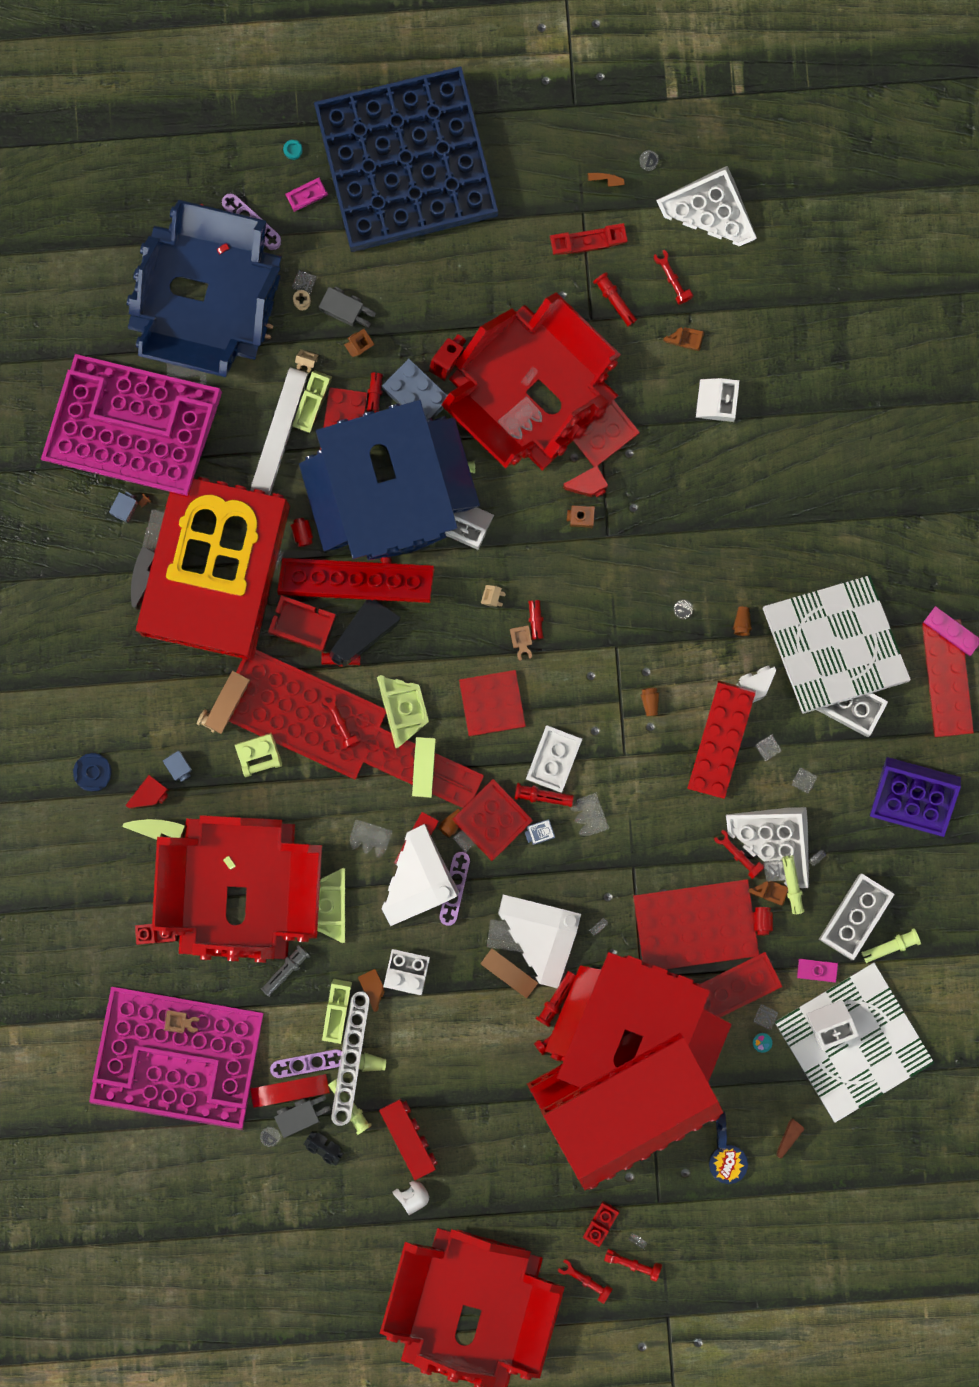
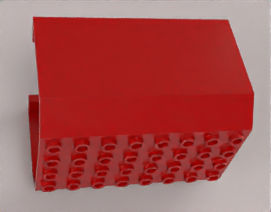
M625 1030L614 1057V1064L617 1068L580 1089L557 1079L562 1064L527 1083L541 1109L543 1117L584 1190L597 1187L599 1182L613 1178L622 1169L627 1170L634 1165L633 1163L649 1158L651 1153L656 1150L661 1151L665 1149L669 1143L674 1140L679 1141L686 1136L685 1134L701 1129L703 1124L708 1121L713 1122L723 1114L715 1094L681 1033L635 1057L643 1036Z

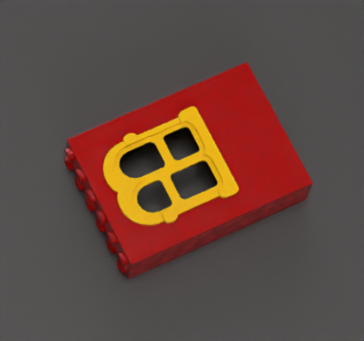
M198 477V480L193 479L188 496L169 492L135 631L144 637L253 661L290 505L284 499V496L273 493L270 496L266 495L265 491L254 489V492L246 490L247 488L244 486L236 485L234 488L229 487L228 483L217 481V484L209 482L210 480L207 478ZM202 509H209L216 515V527L212 535L195 532L191 529L195 514ZM232 516H240L247 523L246 537L241 551L220 546L224 524ZM190 539L208 542L211 545L203 574L182 569L187 543ZM218 555L239 560L236 578L233 581L216 578L212 575Z

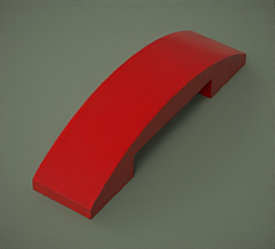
M624 223L572 234L567 232L550 235L553 255L593 251L628 242Z
M326 1074L250 1088L254 1108L330 1093Z

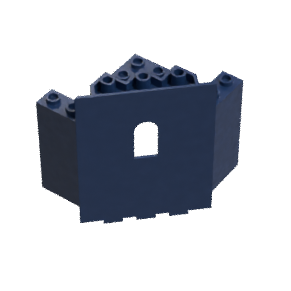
M178 200L175 207L172 206L170 211L172 222L169 229L154 226L152 236H149L146 242L141 245L142 263L135 269L133 279L136 280L135 290L132 295L129 294L127 299L129 315H131L128 329L142 332V336L138 337L136 342L138 356L226 377L236 356L255 360L258 347L261 345V342H264L267 331L266 325L269 316H271L275 291H277L281 277L278 274L280 272L279 266L282 256L264 252L265 220ZM227 243L230 249L219 255L217 249ZM182 277L207 283L208 288L204 302L173 294L170 289L171 282L175 278Z
M421 400L403 405L394 404L389 406V409L376 413L374 411L367 412L362 417L349 421L348 419H343L335 425L316 430L321 450L317 451V455L307 456L305 461L299 463L323 550H336L349 545L352 559L367 556L368 560L413 553L446 538L445 532L457 529L453 513L466 512L480 506L455 418L447 419L446 416H443L434 421L432 418L426 419ZM381 444L387 447L396 475L395 479L382 483L377 482L370 458V451L373 446Z

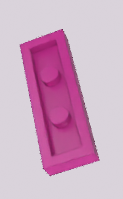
M936 606L923 622L969 656L973 654L979 645V638Z

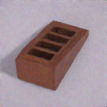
M792 1118L777 1150L776 1156L780 1159L783 1158L804 1131V1127Z

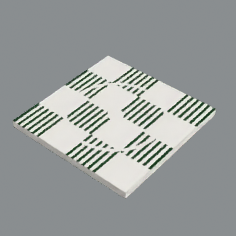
M870 575L763 607L764 614L803 714L910 681L909 674Z
M875 963L870 964L775 1021L776 1026L834 1122L839 1121L934 1063ZM843 1000L859 1037L822 1051L819 1048L806 1014Z

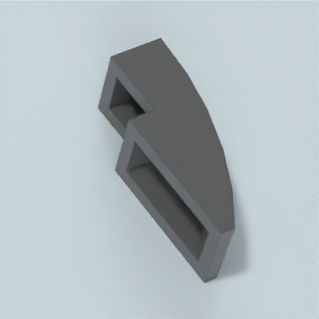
M142 547L137 557L131 581V604L135 609H138L144 598L154 557V552L145 547Z

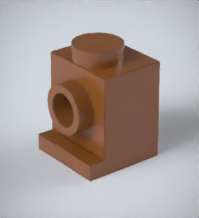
M365 329L349 336V341L344 344L352 357L360 355L374 345Z
M572 506L571 510H567V521H570V527L593 528L595 507ZM579 512L583 513L584 518L579 519L577 514Z

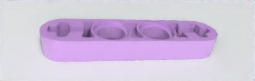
M227 194L223 197L222 206L225 211L232 213L236 211V214L248 211L250 217L261 219L236 195ZM228 199L230 201L234 199V204L238 208L237 211L231 205L227 207ZM266 223V232L269 230L268 235L271 238L276 237L277 243L269 245V239L265 236L264 246L270 250H275L281 245V239L279 234Z
M458 852L454 855L450 868L451 877L454 874H460L463 881L461 884L456 885L459 891L458 901L454 904L448 901L442 904L440 920L446 926L453 925L456 922L470 864V858L464 852ZM461 855L467 860L466 863L462 864L461 868L465 869V873L453 871V867L458 868L456 858H460ZM445 904L450 907H457L456 911L452 909L451 915L454 916V919L450 920L449 923L445 922L446 919L443 918V914L448 912V908L444 909Z
M335 1049L278 1060L271 1065L270 1071L274 1077L283 1078L339 1067L340 1060L338 1064L335 1061H329L330 1066H326L324 1054H328V1058L334 1056V1053L341 1056L342 1051ZM315 1056L322 1058L323 1064L321 1067H314L312 1065V1059ZM301 1060L304 1067L301 1071L294 1070V1061ZM290 1061L289 1068L292 1073L288 1074V1069L283 1070L281 1075L278 1072H274L277 1064L284 1067L287 1066L286 1062Z

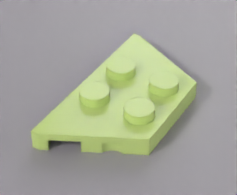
M380 675L377 677L395 748H399L429 722L418 684L405 683L402 680H393Z
M345 868L320 879L317 931L341 943H345Z

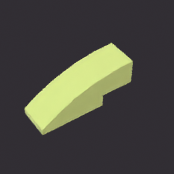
M316 370L312 372L295 416L293 427L311 432L332 376Z
M416 737L412 796L432 798L436 743L434 738Z
M152 819L126 822L122 826L156 840L157 837H162L163 834L182 838L186 826L175 822Z
M333 979L322 1041L341 1044L352 982Z

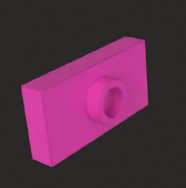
M320 178L285 194L294 212L328 196Z
M799 959L797 978L836 983L838 963Z

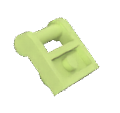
M272 733L235 744L245 777L272 767H282V761ZM272 755V760L249 766L248 761Z

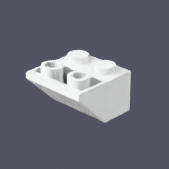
M722 378L701 379L696 418L734 422L739 380Z
M477 507L466 512L453 513L458 528L445 532L446 536L479 550L494 515Z
M766 666L759 669L756 675L746 674L739 679L740 681L736 685L756 690L753 702L761 700L767 694L776 668Z
M392 949L383 987L422 995L430 957Z
M843 1000L806 1014L819 1048L822 1051L859 1037Z

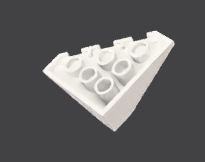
M728 166L656 200L664 218L680 220L683 222L682 225L695 230L697 227L708 231V235L722 239V237L732 240V244L737 246L757 239Z
M806 807L726 815L728 835L733 839L737 837L744 843L743 848L753 857L757 855L765 862L764 866L771 873L774 874L768 865L777 871V864H779L781 877L785 880L784 884L787 886L782 857L793 855L799 888L809 887Z
M425 824L406 834L405 840L407 841L404 850L400 852L397 862L398 868L395 876L392 877L387 901H384L382 907L390 926L443 904L459 894Z
M503 895L498 914L502 920L505 919L510 927L508 931L515 943H519L524 952L522 953L529 967H533L537 974L535 978L539 984L558 988L577 933L581 914Z

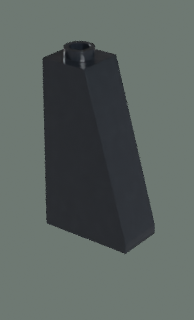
M366 600L330 652L331 660L338 665L342 664L346 667L399 624L401 617L375 600Z

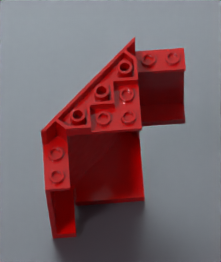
M555 292L544 300L535 314L526 305H523L517 312L511 308L482 325L455 363L458 370L449 380L457 388L448 394L441 406L505 468L512 464L515 466L522 458L526 459L529 457L543 471L558 455L561 456L568 449L567 446L577 436H582L587 430L586 427L596 417L600 418L605 413V408L619 396L604 381L609 377L607 374L609 370L612 371L617 366V360L621 354ZM538 380L561 401L562 406L558 413L548 414L526 393Z
M201 815L200 819H186L185 838L157 837L152 930L160 931V935H171V931H174V935H180L179 954L198 955L202 960H211L212 956L227 957V961H239V958H255V962L266 963V959H285L288 956L289 941H295V938H297L299 942H309V938H317L322 845L295 844V824H282V820ZM228 856L235 864V867L232 869L223 860ZM227 886L247 887L245 919L239 925H231L226 919Z
M608 952L601 970L580 965L545 1051L551 1054L550 1058L559 1062L563 1061L557 1079L580 1089L617 1068L614 1064V1057L625 1030L643 1036L635 1057L681 1033L706 1080L709 1082L732 1024L703 1009L710 991L701 988V985L698 983H693L694 980L670 973L668 970L644 963L642 960L629 955L623 958Z
M437 1228L432 1247L409 1242L404 1243L380 1334L387 1336L386 1340L398 1343V1340H400V1342L405 1344L401 1361L420 1368V1372L423 1374L432 1375V1372L443 1374L451 1382L458 1383L459 1380L473 1383L474 1387H508L511 1374L518 1375L519 1373L521 1374L520 1378L531 1380L532 1377L540 1379L565 1287L538 1277L543 1258L530 1254L531 1251L525 1250V1248L511 1244L508 1245L461 1230L451 1229L450 1232ZM463 1305L482 1310L475 1337L469 1345H461L455 1338Z

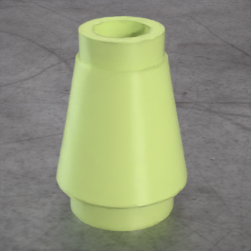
M365 1052L361 1054L359 1070H362V1072L385 1071L386 1059Z

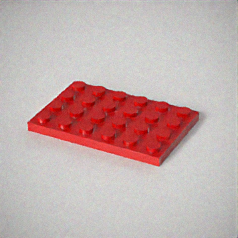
M748 879L633 896L642 961L652 966L671 969L758 956L756 931L753 928L750 893L748 892Z

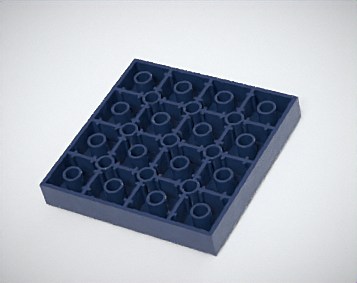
M461 66L314 102L351 252L498 217V209Z

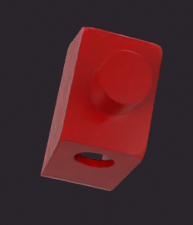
M458 334L453 340L447 338L432 358L429 371L445 381L463 353L464 348L462 346L465 344L466 339Z

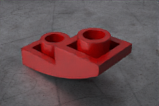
M152 924L135 925L136 945L178 941V935H174V931H171V935H160V931L152 930Z
M603 1201L583 1238L600 1247L620 1211Z

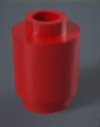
M304 518L293 520L294 524H291L290 527L298 547L312 544L313 534L309 520H304Z
M770 907L755 908L753 928L757 935H769V932L773 931V913Z

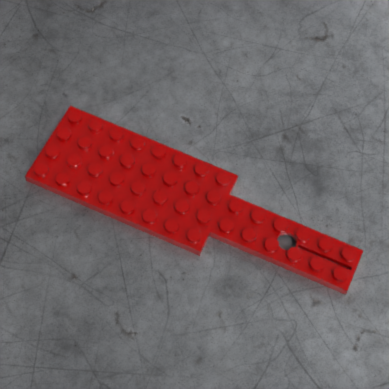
M255 650L253 661L242 659L236 673L249 679L250 682L229 720L230 723L259 736L272 733L276 744L356 780L363 763L413 785L416 744L407 740L399 748H395L392 733L380 728L386 716L384 708L258 650ZM332 693L336 696V706L342 718L346 720L345 725L350 735L357 734L360 740L359 744L348 749H344L342 745L344 738L339 728L334 724L335 720L329 707L322 703L323 697L327 703L332 702ZM435 753L432 794L463 808L475 797L484 775Z

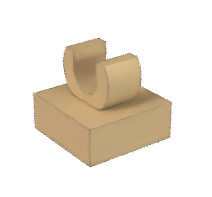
M300 349L295 363H298L297 370H300L302 365H305L308 368L307 373H310L319 355Z
M486 585L481 604L502 606L503 603L498 602L499 596H505L506 594L501 592L502 588Z

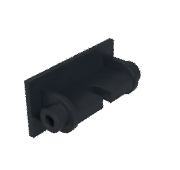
M312 1131L303 1145L311 1153H317L322 1156L326 1163L336 1166L344 1154L342 1148L332 1141L328 1146H325L327 1138L317 1131L316 1133Z

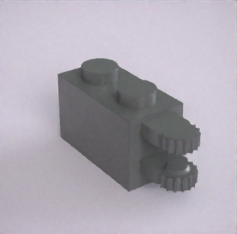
M328 287L319 305L321 312L354 327L356 322L367 328L370 327L369 321L359 317L361 312L370 317H375L376 315L374 311L363 306L361 299L353 295L349 297L344 294L343 290L334 287V289Z
M325 1095L312 1101H306L304 1098L294 1103L296 1107L291 1109L284 1107L277 1111L278 1115L274 1116L283 1138L319 1122L318 1116L331 1110L330 1106H326L317 1112L315 1111L313 1105L323 1102L326 1099Z

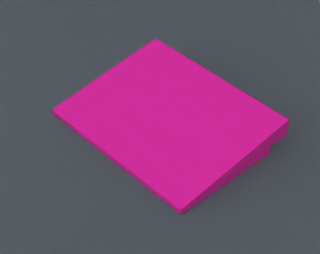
M75 354L71 369L67 371L41 460L188 496L222 391L220 388Z
M111 987L89 1102L96 1105L243 1130L263 1013ZM166 1011L187 1013L186 1019L198 1017L199 1022H191V1026L198 1028V1031L192 1033L187 1028H184V1033L164 1031Z

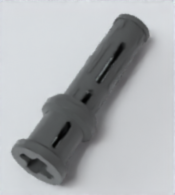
M299 944L292 955L285 958L284 965L261 988L267 996L270 997L294 970L300 969L299 966L306 958L311 957Z

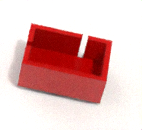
M281 595L275 611L280 617L278 618V616L274 615L268 632L280 638L324 652L337 616L322 609H319V614H317L316 607Z

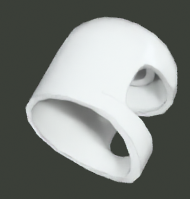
M419 1181L409 1182L411 1187L404 1192H400L398 1188L392 1191L408 1215L423 1208L429 1201L428 1192Z

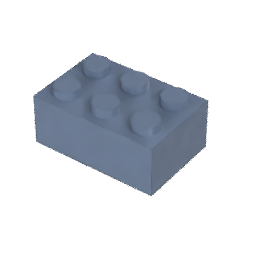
M410 359L382 385L383 390L397 404L403 405L421 400L426 419H434L444 409L441 404L448 396Z

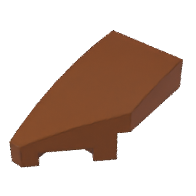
M587 173L588 181L607 179L608 187L625 185L624 179L615 175Z
M681 327L672 335L664 337L663 341L683 348L700 351L704 332L690 328L682 329Z
M766 881L759 886L750 888L748 892L783 906L787 897L788 887L773 881Z
M373 969L359 976L358 979L364 992L369 997V1002L374 1012L378 1011L381 997H383L385 992L376 969Z

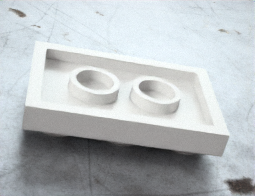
M546 725L526 780L562 793L582 739Z

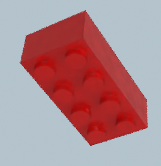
M400 1098L381 1108L379 1111L414 1180L436 1170L435 1165L438 1162L433 1152L429 1154L427 1150L429 1144L424 1135L420 1136L418 1132L420 1126L416 1118L411 1119L409 1115L411 1109L407 1101H402Z

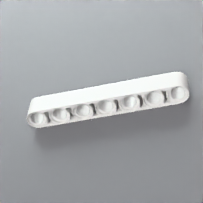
M289 368L250 490L254 492V489L265 491L266 495H270L307 383L309 375L307 372Z
M364 992L355 993L349 1003L332 1109V1121L338 1126L347 1124L352 1114L369 1007V997ZM355 997H362L364 1005H356ZM354 1015L361 1018L360 1025L353 1024L352 1017ZM351 1034H354L358 1037V1043L356 1045H353L349 1042V1036ZM349 1053L355 1057L353 1064H349L346 1061V1055ZM344 1073L351 1074L352 1081L350 1083L343 1081ZM341 1092H346L349 1095L348 1102L344 1103L340 1100ZM339 1111L344 1112L346 1115L344 1122H340L336 1118Z

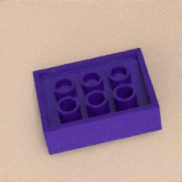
M886 757L870 817L944 837L961 788V777Z

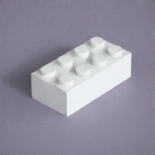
M870 693L817 709V711L869 737L888 701Z
M862 873L859 874L819 940L850 960H854L895 894Z

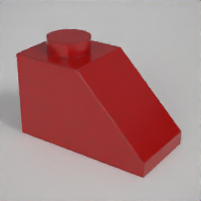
M595 466L564 483L563 487L570 492L588 497L595 495L597 498L606 493L605 489L608 488V484L598 466Z
M148 775L125 806L129 809L156 806L159 802L163 804L169 796L167 794L169 790Z

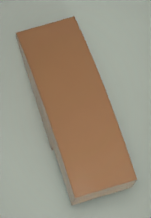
M232 671L204 725L222 734L240 703V699L247 689L250 680Z
M493 949L489 951L480 963L525 998H528L538 982Z

